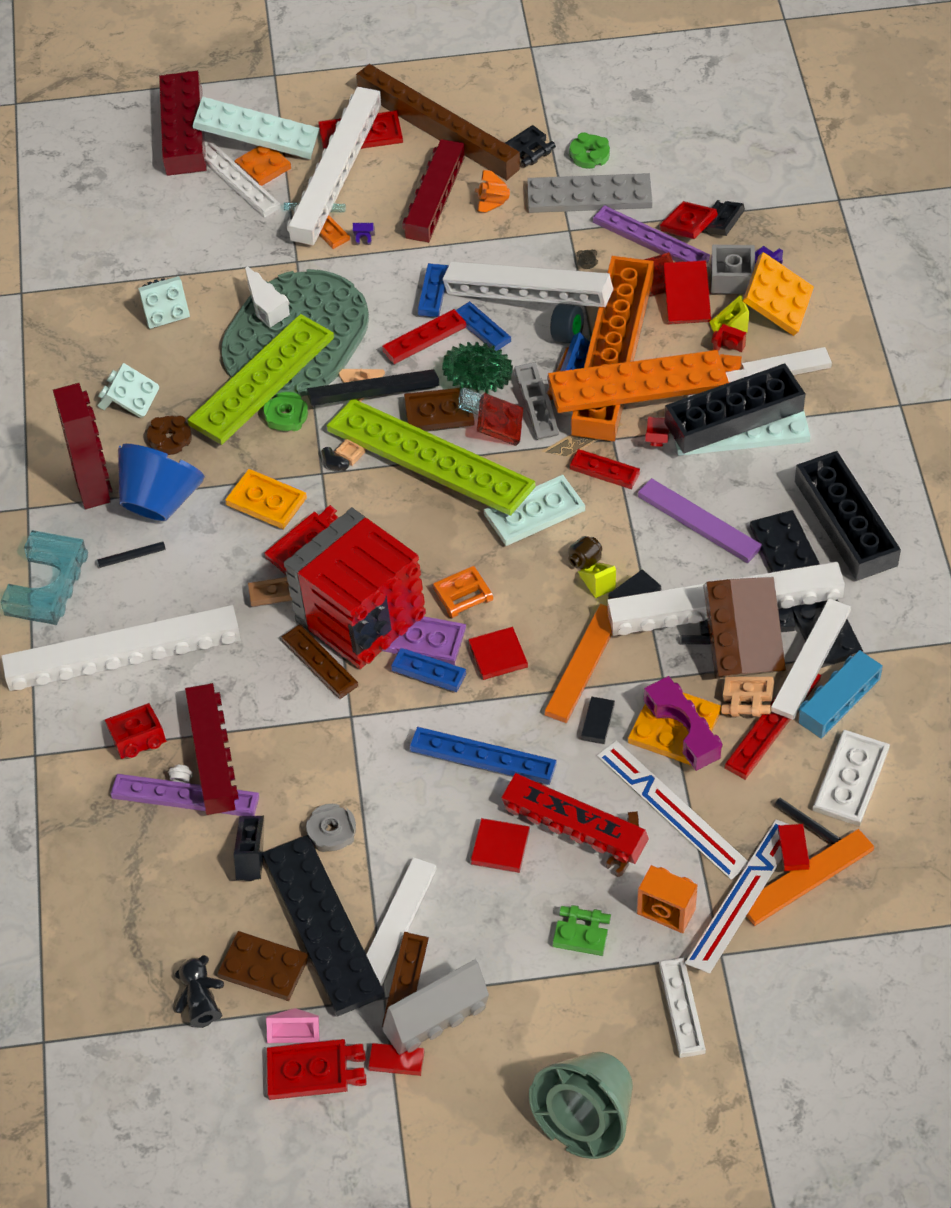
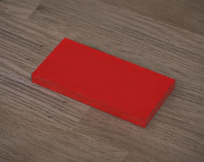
M397 111L377 114L361 149L403 143ZM342 118L318 121L323 150L327 149L330 136L334 135L336 124Z

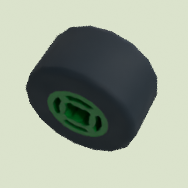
M559 303L554 308L550 322V333L554 341L571 343L575 334L579 332L582 334L584 325L582 308L578 305Z

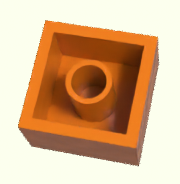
M651 865L638 888L637 914L684 933L696 910L698 884L689 878L676 876L665 868H657Z

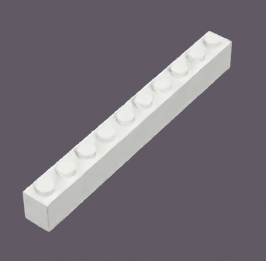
M357 87L354 94H351L349 105L347 108H344L342 119L337 122L334 135L330 136L327 149L323 150L321 161L316 164L315 173L309 179L307 190L303 191L301 202L299 205H296L294 216L288 221L287 231L290 233L291 241L309 245L315 244L381 108L380 91Z
M838 562L742 577H774L778 608H790L803 604L810 605L815 602L827 601L829 598L837 600L843 598L845 583ZM704 584L608 599V617L613 636L627 635L639 631H651L663 627H675L681 624H695L707 620Z
M230 605L1 656L9 691L36 685H45L54 681L68 680L81 675H91L104 670H114L118 667L131 664L136 665L154 659H163L172 655L186 654L195 650L209 649L213 646L231 644L241 641L234 607Z

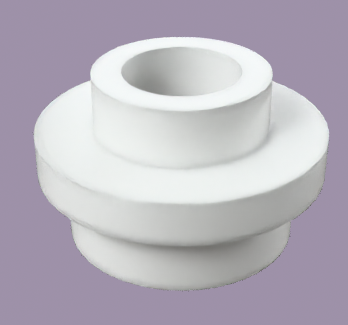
M175 765L174 768L169 769L170 780L189 783L190 778L193 777V772L189 770L188 766Z

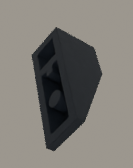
M264 815L239 817L234 848L236 880L254 881L261 879Z

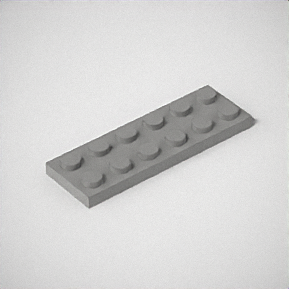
M650 173L527 178L529 213L600 210L604 205L614 210L652 208Z

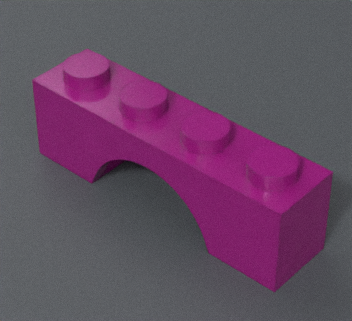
M667 676L644 688V703L656 719L671 718L677 720L688 730L689 734L683 741V755L695 771L721 759V749L723 747L721 739L718 735H714L711 732L706 719L698 715L693 702L685 698L677 682L674 683L670 676Z

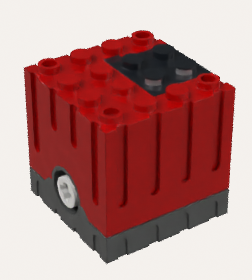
M351 507L344 515L336 519L328 528L320 532L312 541L304 545L284 562L293 611L295 612V621L358 669H362L366 664H370L380 652L389 648L399 635H404L408 628L416 623L415 621H420L426 614V608L423 607L425 605L424 594L421 592L423 590L422 579L419 577L421 575L420 564L417 562L419 561V555Z

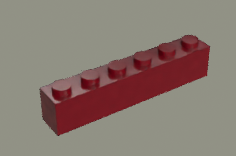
M441 139L438 147H434L432 161H428L426 175H422L420 189H416L414 203H410L408 217H404L402 229L405 230L406 239L430 242L465 159L464 143Z
M213 683L187 687L185 692L206 815L236 810L234 800H239L237 785H231V781L235 780L233 766L228 767L227 763L231 762L232 758L230 747L225 748L224 743H229L226 728L221 729V725L225 724L223 710L218 711V706H222L220 692H215Z

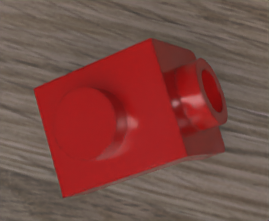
M648 417L645 442H650L651 446L659 447L663 446V443H668L669 429L664 423V418Z

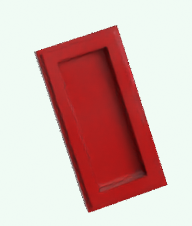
M803 824L778 825L784 871L809 870L810 862Z
M372 1043L369 1071L421 1076L425 1053L424 1048L418 1047L412 1052L405 1051L399 1055L393 1045Z

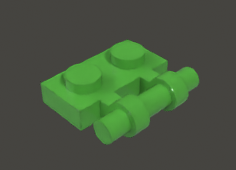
M571 905V907L561 906L559 915L569 917L568 922L558 920L553 947L603 956L608 929L599 928L600 923L610 924L611 914L602 913V910L598 909L593 911L579 909V906ZM577 919L591 921V926L576 924Z

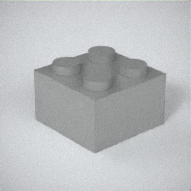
M712 245L711 293L745 294L755 267V245Z

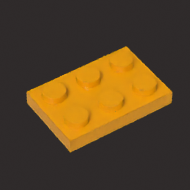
M248 469L225 501L229 507L284 530L307 499V495L304 491Z

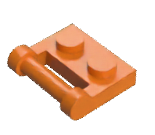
M475 566L433 583V589L445 606L450 618H454L459 615L458 613L482 602L488 603L493 601L492 592ZM479 590L481 592L458 604L453 603V601Z

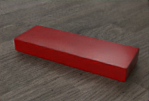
M581 449L577 450L570 463V470L631 490L640 475V468Z

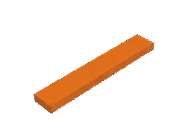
M599 605L545 709V716L565 723L568 722L613 634L608 617V606Z
M859 829L855 830L809 859V870L790 871L765 887L746 917L756 926L874 851V845Z

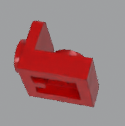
M722 324L719 331H715L712 336L713 350L719 351L723 345L729 349L742 352L746 346L747 332Z

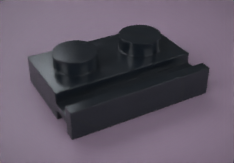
M717 200L712 208L717 209L718 216L701 233L708 231V234L727 236L745 211L744 203L730 201L721 203L720 200Z

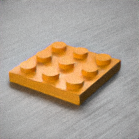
M763 252L758 256L743 302L794 336L799 332L814 286Z
M683 692L685 698L693 702L698 715L706 719L712 732L720 716L722 706ZM644 704L628 737V743L691 765L683 755V741L689 734L686 727L679 721L671 718L656 719L647 705Z

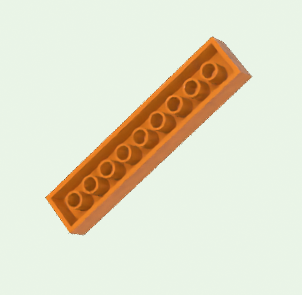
M611 256L608 273L610 274L613 291L606 307H599L584 368L634 361L652 286L654 261ZM624 404L573 411L571 418L572 435L615 442Z

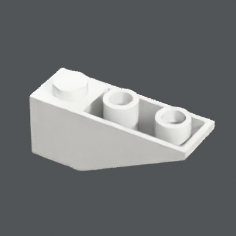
M247 266L245 268L247 283L256 316L271 328L290 315L289 300L285 295L277 292L271 283L264 281L258 272H254Z

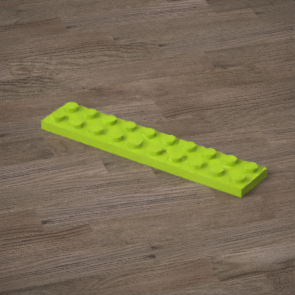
M356 399L350 400L327 425L328 432L345 440L348 439L375 454L509 516L514 513L536 487L535 481Z

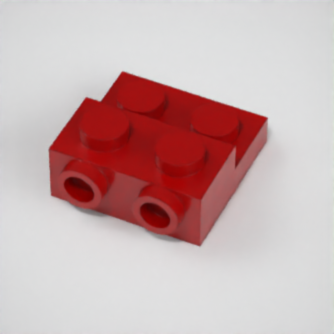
M150 703L105 719L107 729L121 759L136 757L141 751L149 748L157 749L161 744L167 742L162 725Z

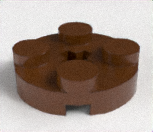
M180 415L164 416L152 419L151 425L147 430V438L151 448L153 447L168 455H174L181 452L186 444L188 446L191 443L192 433L185 417ZM168 433H173L169 438L166 436Z

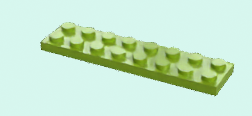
M300 314L188 419V425L223 445L334 339V332Z

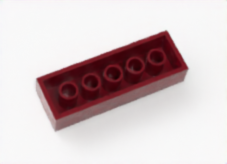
M199 71L159 75L162 158L166 175L207 171L205 131L193 128V123L203 97Z
M80 383L53 389L74 478L84 509L111 503L109 494L113 493L110 481L106 480L110 478L107 467L104 466L106 461L103 451H101L103 448L98 437L97 424L94 422L96 420L93 408L90 405L87 406V404H90L87 390L82 391Z

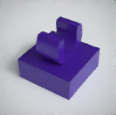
M353 223V233L356 236L357 244H360V238L363 236L368 238V244L372 243L371 236H375L374 223Z

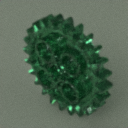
M467 342V346L460 343L459 348L453 346L452 351L447 350V354L444 355L442 370H444L443 375L447 376V381H453L452 386L460 385V390L468 388V393L476 390V393L479 394L480 390H483L488 394L490 389L496 392L497 388L503 389L504 385H508L512 377L513 365H511L512 360L508 359L507 354L502 355L501 349L495 351V346L488 348L487 343L480 346L478 342L475 345Z

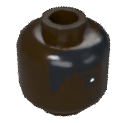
M582 536L569 547L568 560L575 568L589 569L602 558L603 548L596 538Z

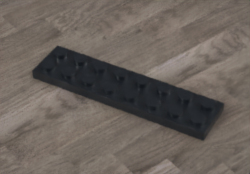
M793 510L750 521L752 533L756 541L762 544L761 551L771 572L820 565ZM827 601L815 602L810 605L792 606L794 619L805 642ZM846 619L821 668L844 662L849 656H854L859 650L863 652L848 619Z
M308 835L262 852L263 859L337 1017L384 998V990Z

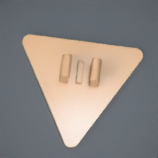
M342 369L339 372V377L343 383L378 378L385 375L383 369ZM359 398L356 400L362 402L364 398Z

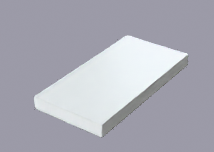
M843 729L815 800L813 811L860 826L888 754L890 744Z

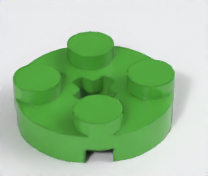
M585 132L580 133L578 138L574 139L570 144V158L573 159L575 165L581 168L592 169L600 163L602 166L610 157L609 141L605 137Z
M294 392L278 393L277 397L272 400L270 399L264 405V416L268 427L281 431L300 430L308 417L306 401L304 402L301 396ZM285 409H289V413L282 412H284Z

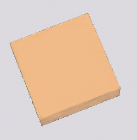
M346 439L334 451V455L348 459L349 465L353 466L366 451L362 446Z

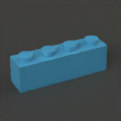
M861 650L854 656H849L843 667L839 671H834L829 681L824 686H819L809 701L805 700L799 708V724L822 739L881 679L883 665Z

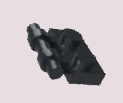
M531 125L505 142L520 152V158L524 157L521 160L523 167L534 165L538 162L539 158L542 156L546 157L551 153V150L556 148L553 141L545 143L546 134L534 125Z

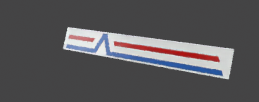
M617 740L597 755L731 880L745 869L749 861Z
M775 820L685 964L711 973L782 859L778 825L790 824Z

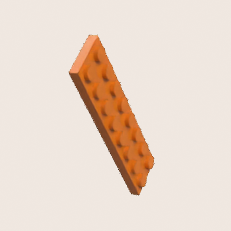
M718 350L548 373L547 376L558 413L698 394L729 383Z

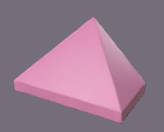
M293 1008L266 1017L267 1043H312L320 1041L318 1015Z

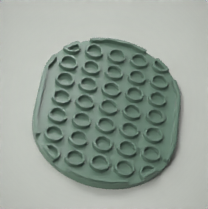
M306 269L307 272L296 273L290 271L278 275V278L267 283H271L277 292L287 297L290 315L271 328L256 316L250 295L223 337L222 358L228 375L231 378L235 376L296 317L302 314L334 332V339L272 398L277 397V394L281 392H294L301 397L306 396L307 388L325 386L333 382L339 376V372L345 368L361 343L369 323L366 299L348 279L332 272Z

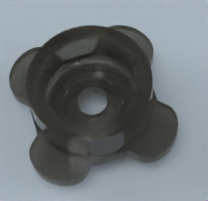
M593 249L579 250L577 252V257H579L578 265L583 269H591L598 264L596 259L597 251Z

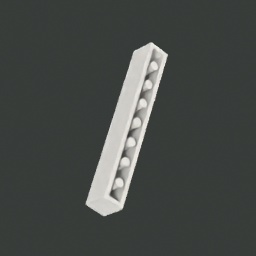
M451 262L443 277L447 294L606 307L613 291L610 274Z

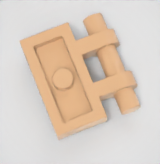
M725 677L723 699L724 701H731V705H722V714H731L732 717H739L740 714H752L753 717H761V714H770L771 706L762 705V701H772L773 677ZM741 701H753L752 705H740Z

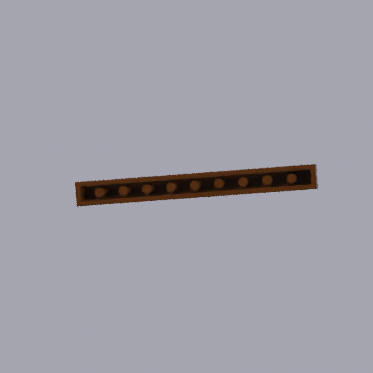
M369 63L356 74L357 87L380 91L382 107L389 111H397L399 117L439 141L443 139L464 143L466 157L506 181L520 170L519 151Z

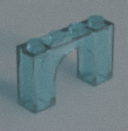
M31 530L24 546L28 562L53 566L60 570V574L54 582L41 588L8 584L1 599V606L5 616L57 625L60 617H63L65 614L67 600L72 597L73 585L80 578L81 566L87 561L88 550L85 548L83 539Z

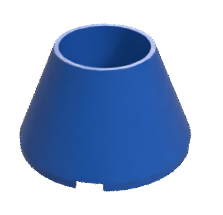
M127 443L123 444L122 448L119 445L117 450L120 505L140 516L157 521H167L204 481L205 476L199 469L181 459L178 463L167 458V453Z

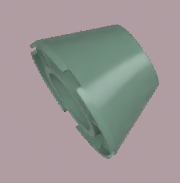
M592 1052L548 1065L536 1074L529 1088V1103L537 1123L552 1141L556 1138L568 1147L566 1151L583 1158H604L614 1153L625 1138L633 1082L629 1071L617 1058L604 1052Z

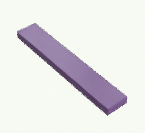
M605 205L593 217V223L675 262L706 260L707 263L710 260V254Z
M652 478L638 492V497L746 563H749L761 550L762 544Z
M117 774L111 791L112 799L206 811L202 787L198 784ZM237 790L239 800H234L236 810L222 812V814L237 816H255L259 793Z

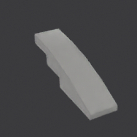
M536 362L515 366L514 371L537 439L559 435L548 394H546Z

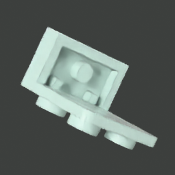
M123 363L117 371L112 370L108 376L107 381L110 383L100 391L98 397L101 400L97 406L105 410L114 401L136 416L143 418L159 390V385Z

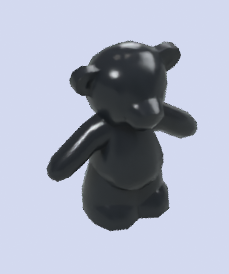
M206 955L185 961L175 973V977L186 986L176 1004L175 1011L177 1013L183 1012L188 1004L189 1021L191 1026L196 1028L209 1026L213 1021L219 1020L223 1016L209 988L221 989L224 987V982L207 976L206 965L209 958Z

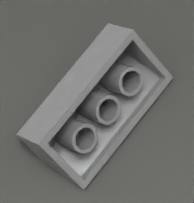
M477 960L470 961L388 1007L382 1030L399 1055L405 1051L412 1052L421 1045V1042L428 1038L430 1040L437 1038L444 1029L449 1026L454 1028L460 1025L465 1017L471 1014L473 1016L478 1015L486 1008L489 993Z

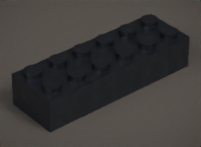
M786 363L667 404L665 405L664 423L683 454L803 412L806 393Z
M838 451L797 464L794 482L856 581L898 567L901 553L900 547Z

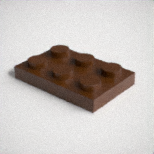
M469 387L404 394L407 422L417 428L428 431L475 425Z
M238 931L217 974L219 979L289 1001L309 956L308 953Z

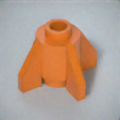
M483 170L481 180L486 182H481L479 188H475L478 198L483 199V201L478 202L477 211L488 212L508 201L510 189L492 171Z

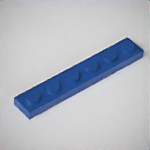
M417 727L410 745L411 752L511 776L517 773L535 782L548 785L551 783L557 765V760L422 727Z

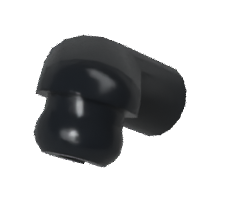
M331 447L322 449L321 452L327 468L337 471H345L349 468L348 459L334 455Z

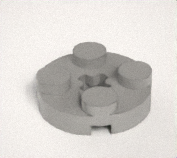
M325 804L316 808L312 812L313 815L307 820V835L320 852L337 851L354 842L356 822L354 815L347 808L345 810L340 808L338 804ZM328 824H332L334 827L338 826L334 831L326 830Z

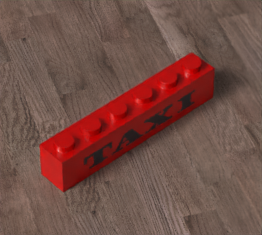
M517 773L514 774L501 797L505 809L511 814L524 815L530 822L536 825L542 823L556 834L565 833L579 844H583V842L590 844L597 852L603 854L608 852L622 863H627L628 861L636 864L649 840L646 829Z

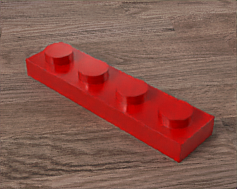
M453 309L382 345V350L392 363L396 364L466 328V321Z

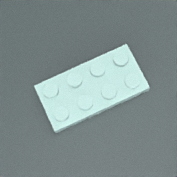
M561 475L536 486L511 516L492 507L484 509V515L505 546H508L584 512L585 504L564 475Z

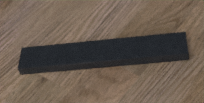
M431 369L307 388V396L313 406L440 385L435 370Z

